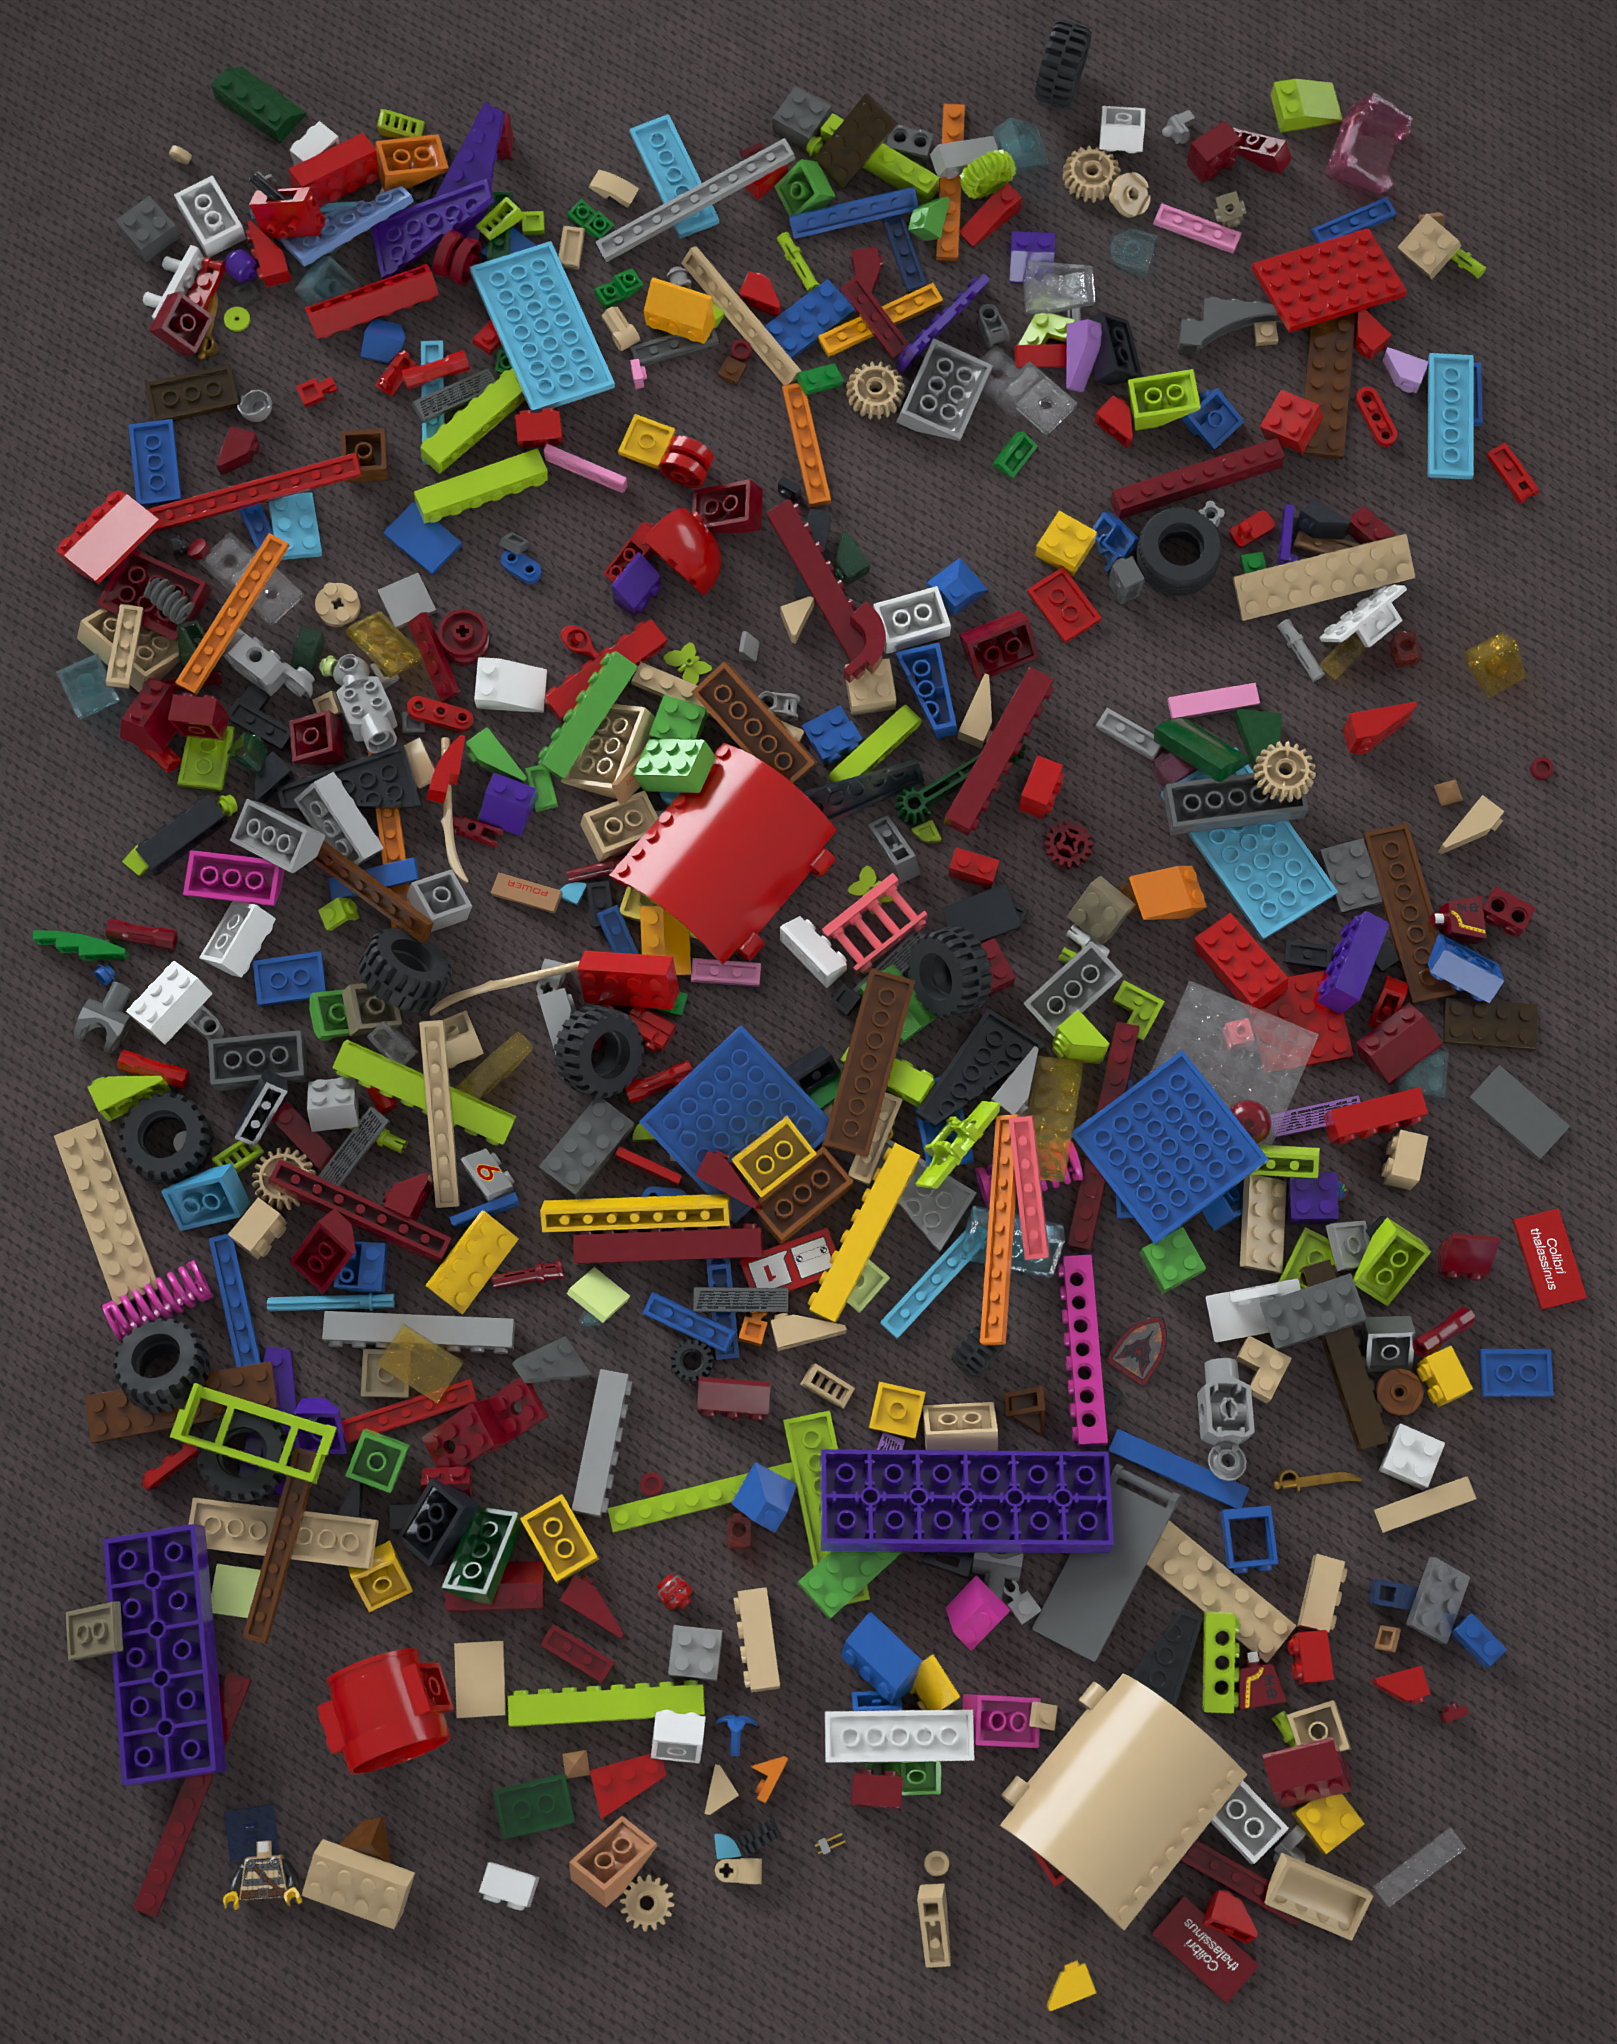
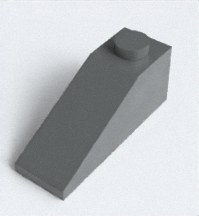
M888 815L868 824L876 843L900 884L921 874L916 855Z

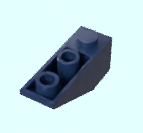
M1372 1579L1368 1603L1411 1611L1419 1587Z

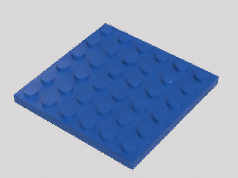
M740 1025L639 1122L700 1187L710 1195L727 1193L695 1176L708 1151L716 1153L719 1150L729 1156L728 1161L734 1163L732 1161L734 1156L786 1116H788L814 1150L824 1140L829 1117ZM741 1173V1175L743 1176V1178L745 1179V1181L747 1182V1184L749 1185L757 1199L760 1198L759 1194L755 1191V1189L751 1186L748 1180ZM730 1195L731 1219L736 1223L751 1207Z
M1183 1050L1070 1133L1155 1245L1269 1161Z

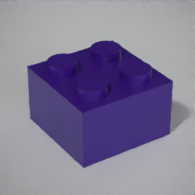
M1319 1172L1318 1178L1287 1177L1288 1224H1333L1337 1222L1339 1218L1337 1172Z

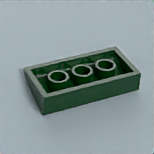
M1186 718L1170 719L1154 727V742L1219 783L1251 763L1249 757Z
M479 1507L462 1536L442 1586L444 1591L471 1601L492 1604L523 1525L519 1513Z

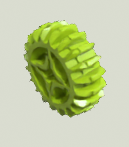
M988 151L985 155L974 159L972 163H968V167L963 169L959 181L968 197L982 199L984 196L988 197L990 194H995L996 191L1008 184L1016 174L1015 170L1017 168L1007 151Z

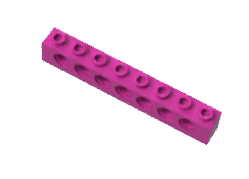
M1092 1255L1063 1256L1062 1263H1058V1275L1063 1277L1064 1286H1060V1299L1065 1300V1309L1062 1310V1322L1067 1324L1068 1332L1064 1333V1346L1069 1347V1356H1066L1067 1371L1071 1370V1380H1068V1393L1073 1394V1403H1070V1417H1075V1427H1072V1440L1077 1441V1447L1105 1446L1108 1443ZM1070 1277H1080L1082 1285H1072ZM1072 1300H1082L1084 1308L1075 1309L1072 1305ZM1082 1322L1086 1326V1331L1083 1333L1077 1332L1074 1329V1324ZM1079 1345L1085 1346L1088 1349V1355H1078L1076 1347ZM1078 1370H1088L1090 1378L1087 1380L1081 1379L1078 1376ZM1088 1392L1092 1396V1402L1083 1403L1080 1399V1394ZM1082 1417H1092L1094 1420V1426H1084L1082 1423Z

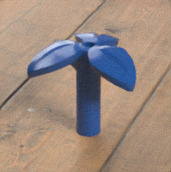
M723 1716L716 1720V1724L728 1722L731 1730L730 1755L740 1756L741 1730L746 1723L758 1726V1723L748 1716Z

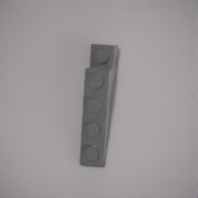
M1218 297L1205 298L1201 321L1196 319L1181 320L1178 353L1199 355L1203 347L1231 331L1254 325L1256 322H1283L1274 306L1269 303H1263L1262 301L1246 302L1240 299L1223 300Z

